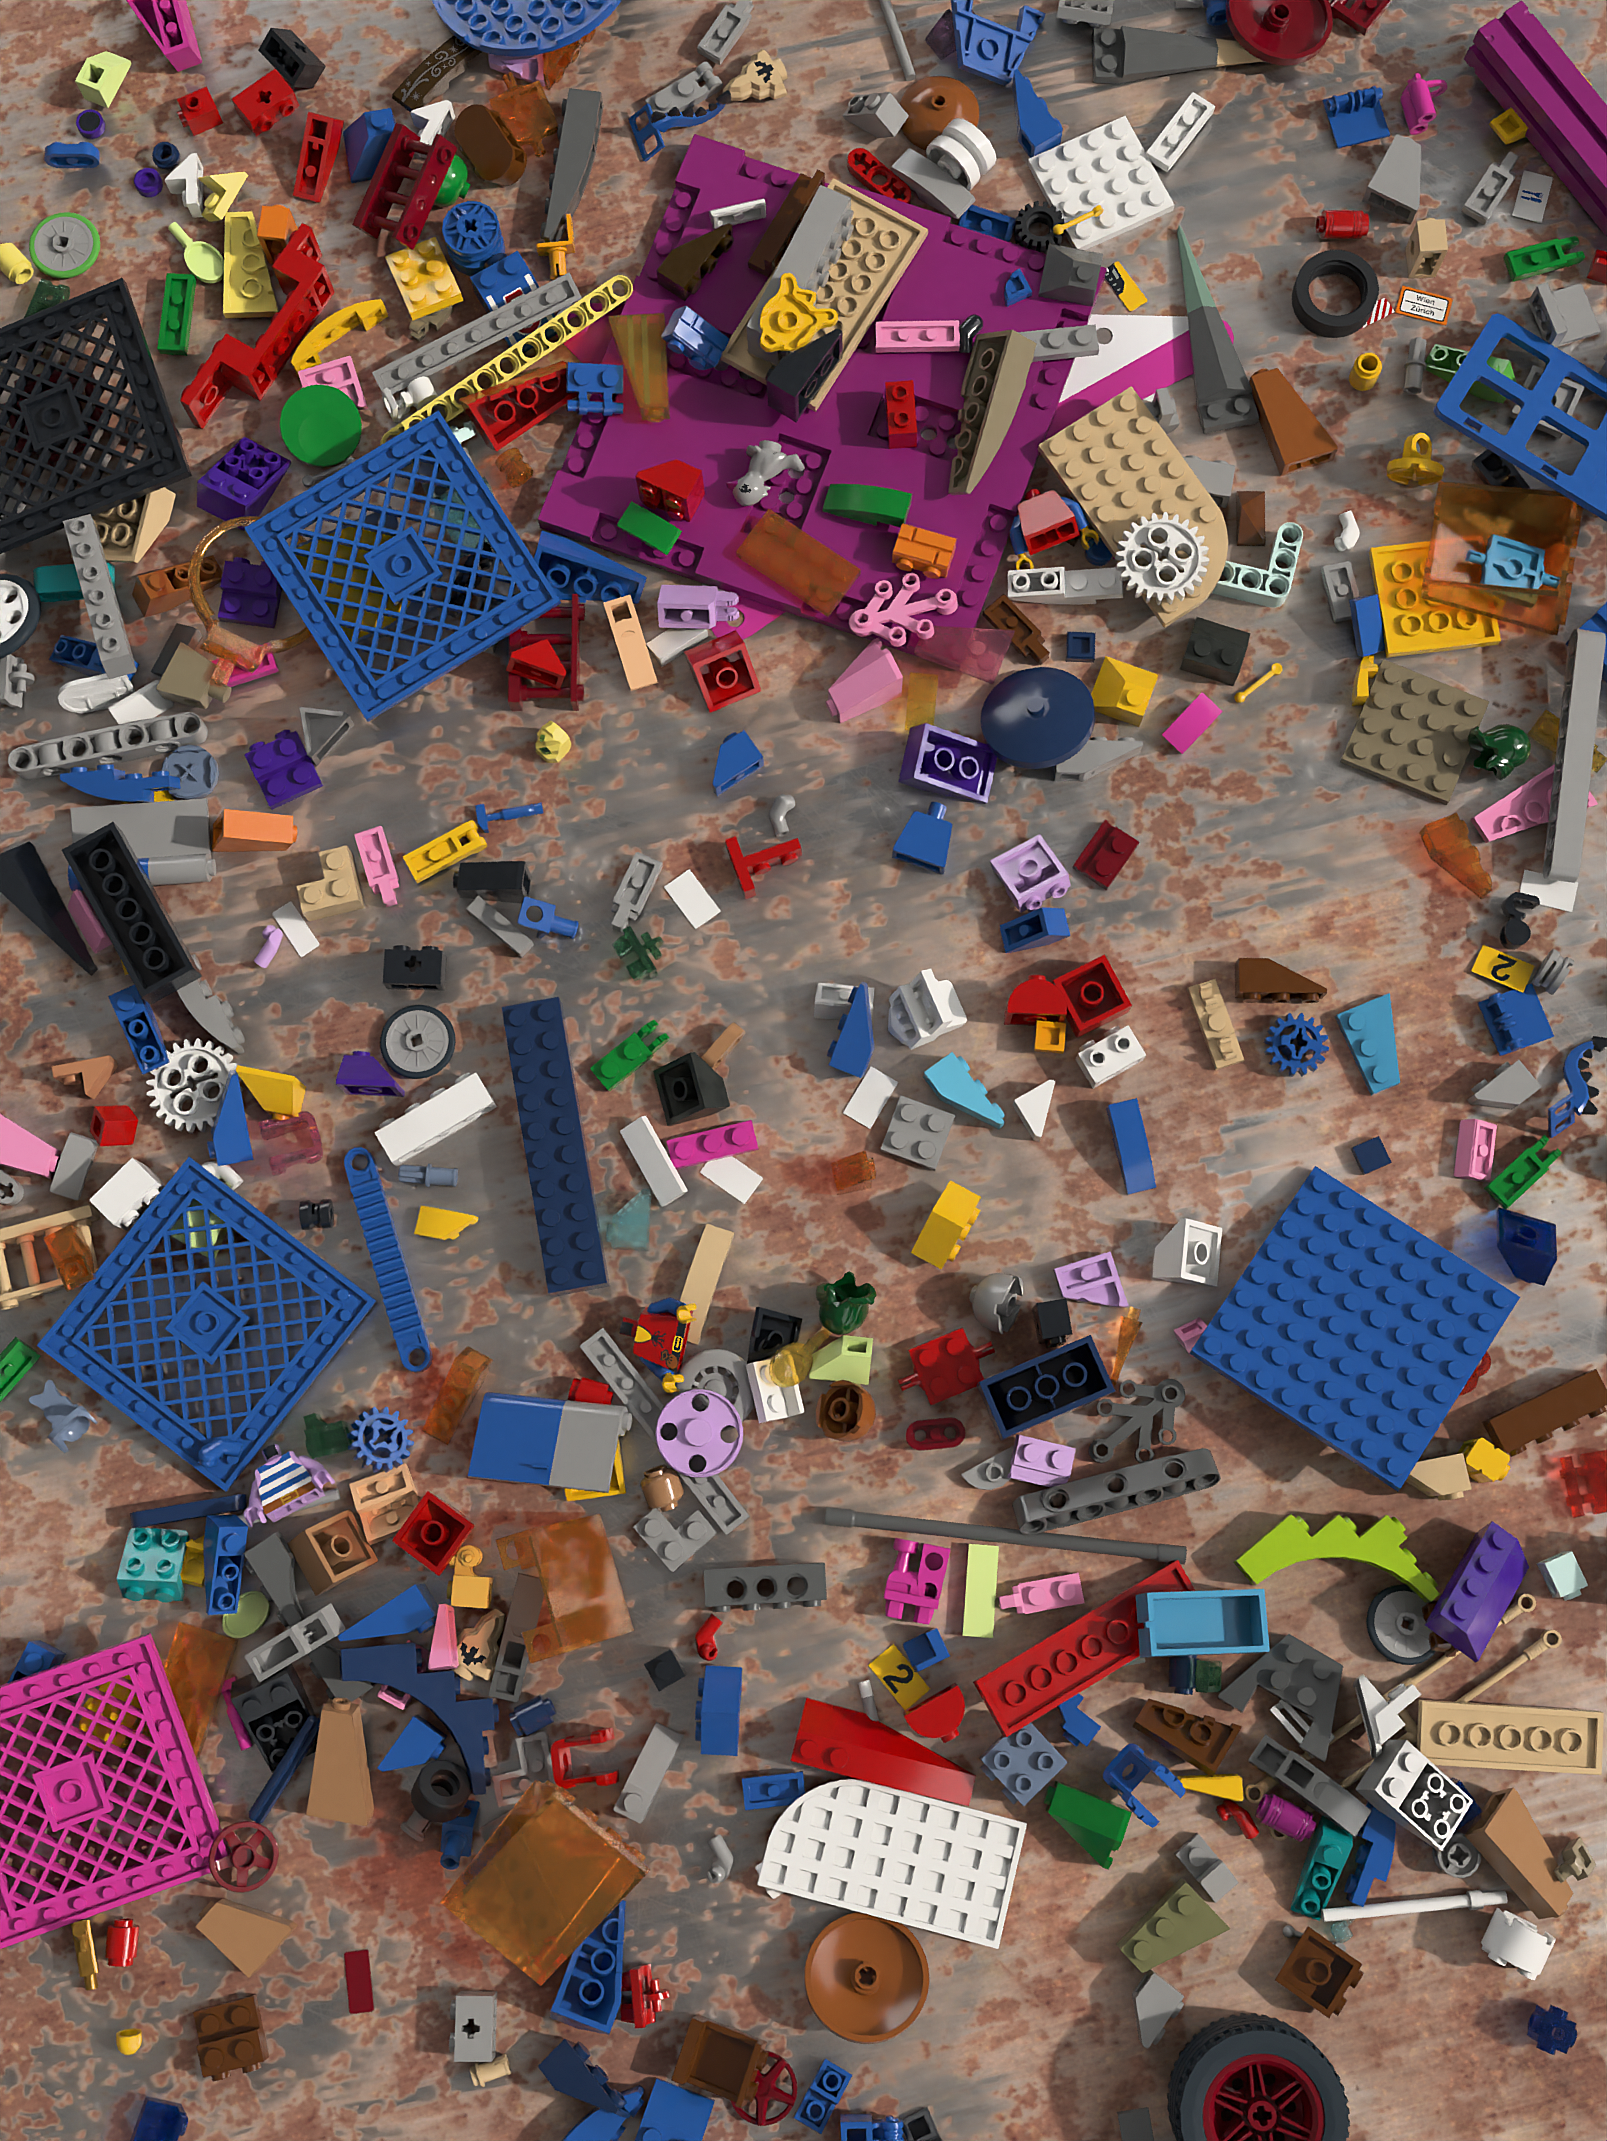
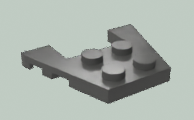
M1288 1634L1270 1649V1652L1262 1656L1219 1694L1218 1699L1243 1714L1257 1687H1261L1313 1718L1314 1721L1299 1748L1324 1763L1327 1759L1343 1665Z

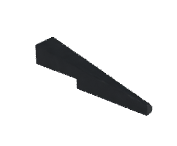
M29 841L1 853L0 892L92 976L98 968L94 964L84 941L81 939L57 888L51 881L35 846Z

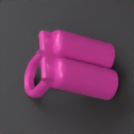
M1415 73L1414 77L1407 81L1408 85L1400 98L1409 132L1412 135L1424 132L1428 128V122L1436 118L1437 114L1432 98L1443 94L1448 88L1446 81L1442 79L1425 81L1421 79L1419 73ZM1441 86L1440 88L1432 92H1430L1428 88Z

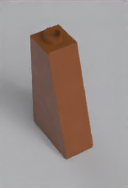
M1278 368L1271 370L1261 369L1251 376L1249 383L1253 390L1252 395L1258 411L1259 422L1280 476L1333 461L1338 450L1337 444Z

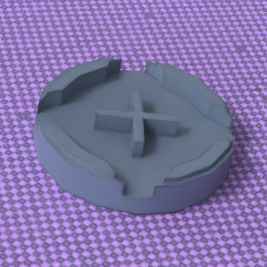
M185 745L177 747L168 758H165L161 771H169L170 776L180 778L181 789L168 790L169 793L179 800L205 798L217 785L219 777L217 762L209 752L200 746Z

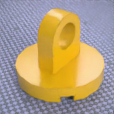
M1419 432L1406 438L1402 458L1394 459L1387 464V477L1390 480L1403 485H1408L1409 480L1418 481L1420 486L1434 485L1442 480L1444 467L1440 463L1431 460L1432 443L1428 435ZM1417 442H1418V444H1419V446H1420V452H1419V453H1418V451H1417V449H1416V443H1417Z

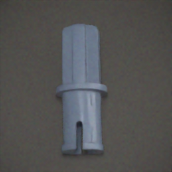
M402 1164L398 1171V1178L401 1182L426 1184V1187H430L431 1184L456 1187L458 1169L432 1167V1164L427 1166Z

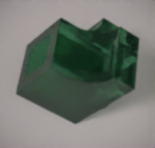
M316 1413L303 1417L307 1429L304 1430L306 1448L312 1460L323 1461L355 1451L348 1450V1446L353 1441L347 1437L350 1430L346 1421L341 1420L327 1424L321 1415Z

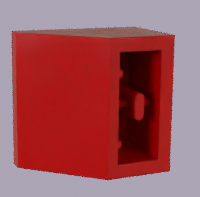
M677 459L638 471L635 476L641 502L651 509L659 508L666 511L671 518L678 521L684 519L690 522L705 495L702 470Z

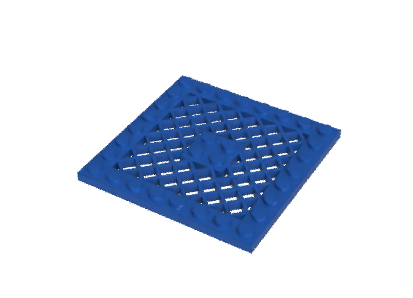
M439 410L244 528L367 722L561 604V600ZM430 452H431L432 455H433V457L425 456V455H427V454L430 453ZM420 462L434 465L432 477L417 474ZM414 463L412 473L401 471ZM439 467H441L449 481L437 479ZM396 477L410 480L407 492L393 489ZM389 478L388 487L377 485ZM416 481L430 484L427 497L413 494ZM435 486L449 489L447 501L433 498ZM372 491L386 494L383 507L369 504ZM455 491L464 505L452 503ZM365 492L363 502L353 500ZM391 496L405 499L403 511L389 509ZM411 500L425 503L422 516L408 513ZM431 505L445 508L442 520L428 517ZM347 506L361 509L359 522L345 519ZM341 507L339 517L328 515ZM450 509L465 512L462 525L448 522ZM367 510L381 513L378 526L364 523ZM470 514L480 529L467 526ZM387 515L401 518L398 531L384 528ZM406 520L421 523L418 535L412 526L404 530ZM317 521L314 532L303 530ZM323 521L337 524L334 536L321 534ZM426 524L440 527L438 540L423 537ZM343 525L357 528L354 541L340 538ZM446 529L460 531L458 544L443 541ZM363 530L377 533L374 546L360 543ZM466 533L480 536L477 549L463 546ZM382 534L393 536V538L380 545ZM299 535L313 538L310 551L296 548ZM292 537L291 544L289 546L286 540ZM485 538L495 553L482 550ZM319 540L332 543L330 556L316 553ZM424 544L436 546L433 558ZM338 545L352 547L350 560L336 557ZM441 548L456 551L453 564L439 561ZM358 549L370 551L363 555L368 565L355 562ZM461 552L476 555L473 568L458 565ZM295 555L308 558L305 570ZM481 557L495 560L492 573L478 570ZM314 559L328 562L325 575L311 572ZM500 561L510 577L498 574ZM334 564L348 567L345 580L331 577ZM438 567L451 570L448 583L437 581L443 577ZM354 568L368 571L365 584L351 581ZM456 572L471 575L468 587L454 584ZM373 573L383 588L370 586ZM476 576L491 579L488 592L473 589ZM311 579L323 581L321 594ZM496 580L510 583L508 597L493 593ZM329 583L343 586L340 599L327 596ZM433 586L447 589L444 602L430 599ZM515 586H517L520 593L513 596ZM349 587L363 590L360 604L346 601ZM427 587L424 598L414 596L415 593ZM452 591L466 594L464 607L449 604ZM369 592L383 595L380 608L366 605ZM472 595L486 598L484 611L469 608ZM388 597L395 606L402 602L400 613L386 610ZM491 600L503 602L489 611ZM408 601L423 604L420 617L406 614ZM326 603L339 605L336 618ZM428 605L442 608L439 622L425 619ZM345 607L359 610L356 623L342 620ZM448 610L462 613L459 626L445 623ZM364 611L379 614L376 627L361 625ZM467 614L479 617L465 626ZM384 616L398 619L395 632L381 629ZM404 620L418 623L415 637L401 634ZM423 625L438 628L435 641L421 638ZM341 626L354 629L351 642ZM443 629L454 632L441 640ZM360 631L374 634L371 647L357 644ZM380 635L394 638L391 652L377 649ZM399 640L413 643L411 656L396 653ZM419 644L430 646V648L417 655ZM356 650L369 653L367 666ZM375 655L389 657L386 671L372 668ZM395 659L406 661V663L392 671ZM371 674L383 677L375 681Z
M188 1157L37 1346L227 1492L377 1301L194 1159ZM194 1200H197L199 1203L202 1204L200 1206L189 1207ZM203 1210L205 1226L190 1228L188 1212ZM210 1211L225 1223L211 1225ZM183 1215L184 1229L171 1230ZM227 1228L228 1244L213 1246L211 1230ZM233 1229L249 1241L234 1243ZM206 1231L207 1247L192 1249L191 1233ZM185 1234L186 1250L171 1251L170 1236ZM164 1239L165 1252L152 1254ZM250 1246L252 1262L237 1264L235 1248ZM256 1247L272 1259L258 1261ZM229 1249L231 1265L216 1267L214 1251ZM208 1252L210 1268L195 1269L193 1254ZM187 1254L188 1270L174 1272L172 1256ZM166 1257L167 1273L152 1275L151 1259ZM145 1262L146 1276L133 1277ZM274 1264L275 1280L260 1282L258 1266ZM279 1264L293 1274L295 1278L281 1279ZM252 1267L254 1283L239 1285L237 1269ZM231 1270L233 1286L218 1288L216 1272ZM210 1272L212 1287L204 1281L197 1287L195 1274ZM189 1275L191 1291L176 1293L174 1277ZM168 1278L170 1294L155 1296L153 1280ZM147 1281L148 1297L134 1299L132 1283ZM297 1282L299 1298L283 1300L282 1284ZM303 1283L319 1294V1296L304 1297ZM276 1285L278 1301L262 1303L261 1287ZM126 1286L127 1300L114 1301ZM255 1288L256 1304L241 1306L240 1289ZM234 1290L235 1305L219 1292ZM190 1296L178 1311L176 1298ZM170 1299L172 1315L157 1317L155 1301ZM320 1300L322 1316L307 1318L305 1302ZM326 1301L334 1306L328 1314ZM149 1302L151 1318L136 1320L134 1303ZM299 1303L301 1319L286 1321L284 1305ZM128 1304L129 1321L115 1322L113 1306ZM278 1306L280 1322L265 1324L263 1308ZM257 1308L259 1325L245 1326L251 1317L242 1310ZM107 1310L108 1323L95 1325ZM171 1320L165 1329L174 1336L159 1338L158 1321ZM322 1321L309 1337L307 1323ZM151 1322L153 1339L138 1341L136 1324ZM302 1324L303 1340L288 1342L286 1326ZM130 1325L132 1342L117 1343L115 1327ZM281 1327L282 1343L267 1345L265 1328ZM109 1328L110 1344L96 1346L94 1330ZM259 1329L261 1346L246 1348L244 1331ZM87 1333L89 1345L83 1341V1338L87 1335ZM239 1335L240 1348L226 1350L235 1337ZM175 1341L176 1357L161 1359L160 1342ZM181 1342L197 1354L183 1356ZM153 1343L155 1360L140 1362L139 1345ZM303 1345L290 1361L289 1346ZM132 1346L134 1363L119 1364L117 1348ZM283 1347L285 1364L269 1366L268 1349ZM111 1349L112 1363L97 1351ZM262 1350L264 1367L248 1369L247 1352ZM241 1353L242 1370L227 1371L225 1355ZM220 1358L221 1372L206 1374L205 1360L214 1365ZM198 1359L200 1375L185 1377L183 1361ZM177 1361L179 1378L164 1380L162 1363ZM156 1364L157 1381L143 1383L141 1366ZM134 1367L136 1381L120 1369ZM285 1368L274 1383L271 1384L270 1370ZM264 1371L266 1388L251 1390L249 1373ZM243 1374L245 1390L229 1392L228 1376ZM222 1377L223 1393L208 1395L207 1379ZM200 1380L202 1396L187 1398L186 1381ZM179 1382L181 1399L166 1401L164 1384ZM158 1385L159 1399L143 1387ZM266 1392L253 1408L251 1394ZM245 1395L247 1412L232 1413L230 1397ZM224 1398L226 1414L211 1416L209 1400ZM203 1401L204 1417L189 1419L188 1402ZM181 1403L183 1418L167 1405ZM247 1416L234 1432L232 1418ZM226 1419L228 1436L213 1437L211 1421ZM205 1422L206 1436L190 1423ZM216 1438L243 1443L240 1457L223 1454L216 1459L212 1467L208 1468L201 1466L199 1463L198 1453L200 1449Z

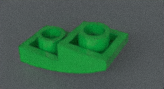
M632 501L617 524L622 531L642 540L647 546L665 555H668L682 532L666 520Z

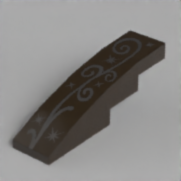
M452 36L431 53L392 94V99L410 113L412 110L425 106L446 92L449 88V81L466 71L468 62L482 53V51L472 48L457 37Z

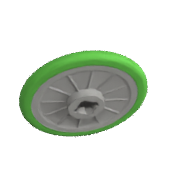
M70 212L57 213L45 218L36 226L29 242V252L35 266L44 274L60 279L72 278L87 271L96 261L100 251V238L95 226L87 218Z

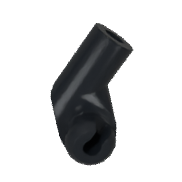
M970 315L959 326V353H972L973 338L983 327V320L979 315Z

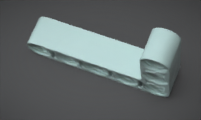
M1287 522L1280 526L1273 542L1267 571L1226 561L1222 575L1227 580L1219 581L1212 593L1270 608L1280 607L1285 602L1291 589L1303 539L1302 528L1294 522ZM1289 536L1294 542H1285L1282 537ZM1276 562H1284L1288 568H1279ZM1242 581H1250L1254 584V587L1247 588L1242 584ZM1276 587L1282 594H1273L1269 588Z

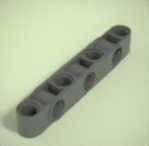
M1202 1448L1026 1494L1015 1499L1012 1507L1020 1532L1024 1535H1033L1207 1489L1216 1485L1221 1477L1211 1451ZM1171 1475H1177L1178 1477L1173 1478V1477H1169V1476H1171ZM1119 1490L1121 1492L1113 1493L1112 1491Z

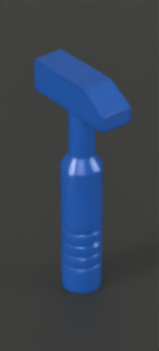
M542 802L503 809L501 812L487 815L484 804L475 805L478 825L484 833H489L488 821L499 819L506 821L544 814Z

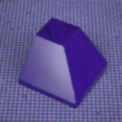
M354 1051L352 1055L343 1056L336 1077V1085L346 1095L404 1097L405 1091L373 1056H370L369 1052Z

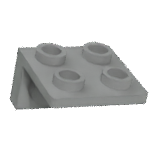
M1548 282L1536 286L1528 302L1542 337L1546 342L1559 347L1597 335L1600 332V327L1582 284L1579 283L1556 291L1550 290Z

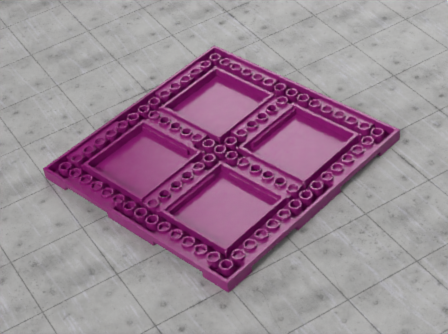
M694 134L676 177L675 190L640 276L635 278L632 294L626 300L601 364L623 365L622 396L612 395L613 402L623 403V414L603 416L602 413L587 412V415L582 416L562 468L557 470L539 514V526L541 529L709 586H717L720 590L737 593L738 596L855 636L858 635L850 629L849 619L855 611L865 609L876 594L875 585L882 580L889 581L892 585V596L884 600L878 612L884 611L889 608L903 587V577L908 573H915L919 577L920 588L911 595L906 604L933 598L940 590L950 589L957 596L958 607L956 611L949 615H942L934 609L909 616L918 621L928 619L933 623L934 634L929 639H921L917 633L904 627L902 628L906 632V642L899 647L891 645L890 641L873 633L870 636L861 638L870 641L879 638L882 645L960 671L1009 539L1014 517L1018 514L1017 506L1023 501L1039 458L1038 445L1046 439L1075 358L1031 363L1026 386L1012 423L988 469L970 494L951 495L948 492L952 460L958 455V449H952L948 446L947 442L955 438L961 431L962 422L958 421V412L964 407L965 399L961 396V388L971 353H959V351L876 353V322L959 320L960 326L967 317L976 314L983 320V327L977 334L1006 330L1027 332L1084 326L1089 323L1105 279L1107 268H1100L1093 306L1039 297L1047 254L950 223L951 217L847 184L852 189L927 228L928 235L817 411L806 408L798 421L794 422L768 406L767 385L753 377L751 379L741 378L739 375L741 371L731 365L723 371L716 370L714 367L707 370H698L690 365L688 357L671 351L667 346L668 342L661 338L673 312L684 306L689 307L729 339L731 338L769 277L748 268V261L800 175L746 157L745 150ZM757 199H765L766 217L732 225L734 238L732 247L727 253L723 252L715 269L712 273H707L704 276L699 290L694 295L691 294L684 301L658 284L656 270L673 249L715 230L712 227L709 216L710 210ZM1020 268L1032 290V296L1007 307L1004 301L1005 285L1010 275ZM913 380L917 421V447L889 449L885 408V382ZM591 394L589 401L602 402V395ZM924 430H933L936 433V437L932 440H926L921 436V433ZM760 441H773L782 446L781 452L784 454L798 455L805 467L803 476L795 479L788 474L791 469L782 470L775 477L764 482V486H769L771 489L767 491V496L752 506L739 504L733 492L727 487L726 483L738 480L748 472L752 458L746 454L749 445L759 447ZM675 459L702 470L705 495L690 522L684 519L678 521L671 518L664 510L659 508L651 509L645 506L639 498L635 477L638 471ZM830 484H861L911 493L912 501L905 524L957 539L947 577L932 579L925 576L923 571L916 569L904 571L899 569L895 563H892V554L900 527L877 522L876 526L822 512ZM789 492L794 495V500L790 503H783L779 500V496L782 493ZM631 501L682 531L668 555L647 546L642 540L622 531L617 526ZM774 517H781L785 521L784 525L780 528L772 527L769 522ZM909 581L907 584H908V585H913V584H915L916 582H915V581ZM886 588L880 590V592L888 591ZM944 598V599H942V600H943V601H947V600H949L950 598ZM891 621L882 623V625L890 629L901 627ZM923 627L921 631H928L930 628ZM899 634L893 636V638L899 639L902 637V635Z

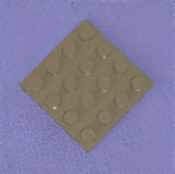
M1383 659L1369 690V697L1362 707L1340 762L1447 805L1471 749L1468 735L1473 728L1480 726L1489 701Z

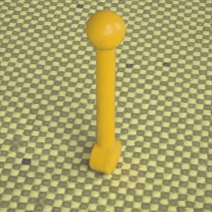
M1098 205L1092 211L1062 225L1056 224L1053 227V233L1061 235L1065 229L1090 217H1097L1104 210L1101 205Z
M1279 663L1273 664L1267 674L1243 692L1236 693L1234 696L1237 703L1244 702L1248 694L1270 677L1280 675L1283 669L1282 665Z

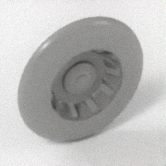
M707 1349L700 1351L687 1359L679 1369L677 1374L683 1375L684 1381L675 1382L676 1388L680 1391L674 1392V1397L692 1390L693 1386L698 1387V1389L716 1392L729 1401L732 1399L736 1401L733 1406L743 1422L754 1406L746 1369L747 1363L735 1353L727 1350ZM713 1368V1373H705V1370ZM722 1368L727 1371L725 1375L718 1373V1369ZM701 1374L703 1378L700 1382H696L695 1379ZM731 1374L736 1379V1382L731 1383V1381L728 1379ZM738 1387V1395H733V1388ZM699 1395L693 1400V1408L696 1411H704L709 1406V1399L704 1395ZM700 1399L702 1405L698 1407L694 1400ZM726 1427L723 1429V1431L730 1430L734 1427Z

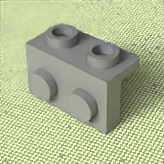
M1060 0L1057 18H1062L1063 22L1069 24H1076L1078 21L1089 22V25L1095 28H1103L1105 25L1110 26L1114 0Z

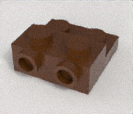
M1307 1926L1276 1976L1275 1981L1327 2018H1330L1332 2013L1337 2016L1347 2002V1999L1343 1997L1349 1986L1353 1989L1357 1986L1364 1972L1359 1970L1362 1963Z
M256 1994L198 2009L193 2012L199 2039V2045L196 2047L203 2078L211 2076L213 2082L230 2077V2071L242 2068L243 2073L252 2072L260 2069V2062H264L269 2058Z

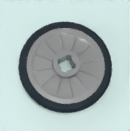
M411 1005L395 1012L385 1023L380 1037V1049L387 1065L397 1074L411 1079L427 1078L440 1072L451 1060L456 1043L455 1032L449 1019L441 1011L427 1005ZM422 1037L423 1044L414 1047L413 1039Z
M1394 1585L1379 1592L1368 1608L1366 1624L1373 1645L1384 1657L1398 1664L1416 1665L1431 1658L1436 1651H1432L1428 1639L1429 1634L1433 1631L1425 1626L1426 1621L1422 1614V1607L1427 1603L1407 1585ZM1403 1620L1409 1622L1408 1629L1402 1628Z

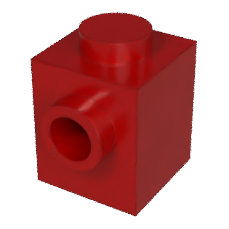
M207 86L177 99L181 108L180 111H177L183 127H190L193 136L223 124Z

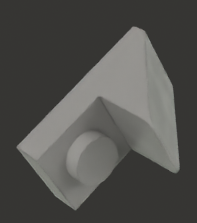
M1198 1833L1174 1853L1215 1903L1239 1883L1224 1862L1217 1857Z

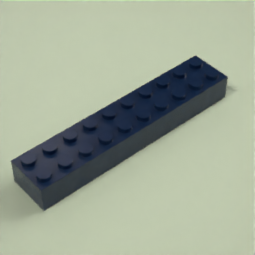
M559 997L501 1007L548 1294L555 1297L610 1287L563 1004Z

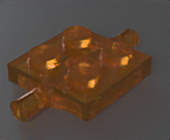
M508 73L509 79L507 74H504L502 78L508 90L502 95L489 99L492 110L499 112L521 146L531 144L536 157H540V152L544 156L546 150L541 140L557 133L558 123L541 83L536 81L528 85L518 86L513 73Z

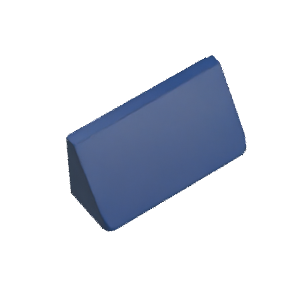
M972 204L961 215L958 226L1010 242L1016 218Z
M1378 594L1349 599L1357 655L1365 657L1384 651L1385 644Z

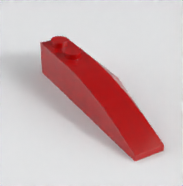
M806 1697L791 1761L875 1784L969 1806L976 1779L975 1774L880 1721L871 1720L863 1712Z

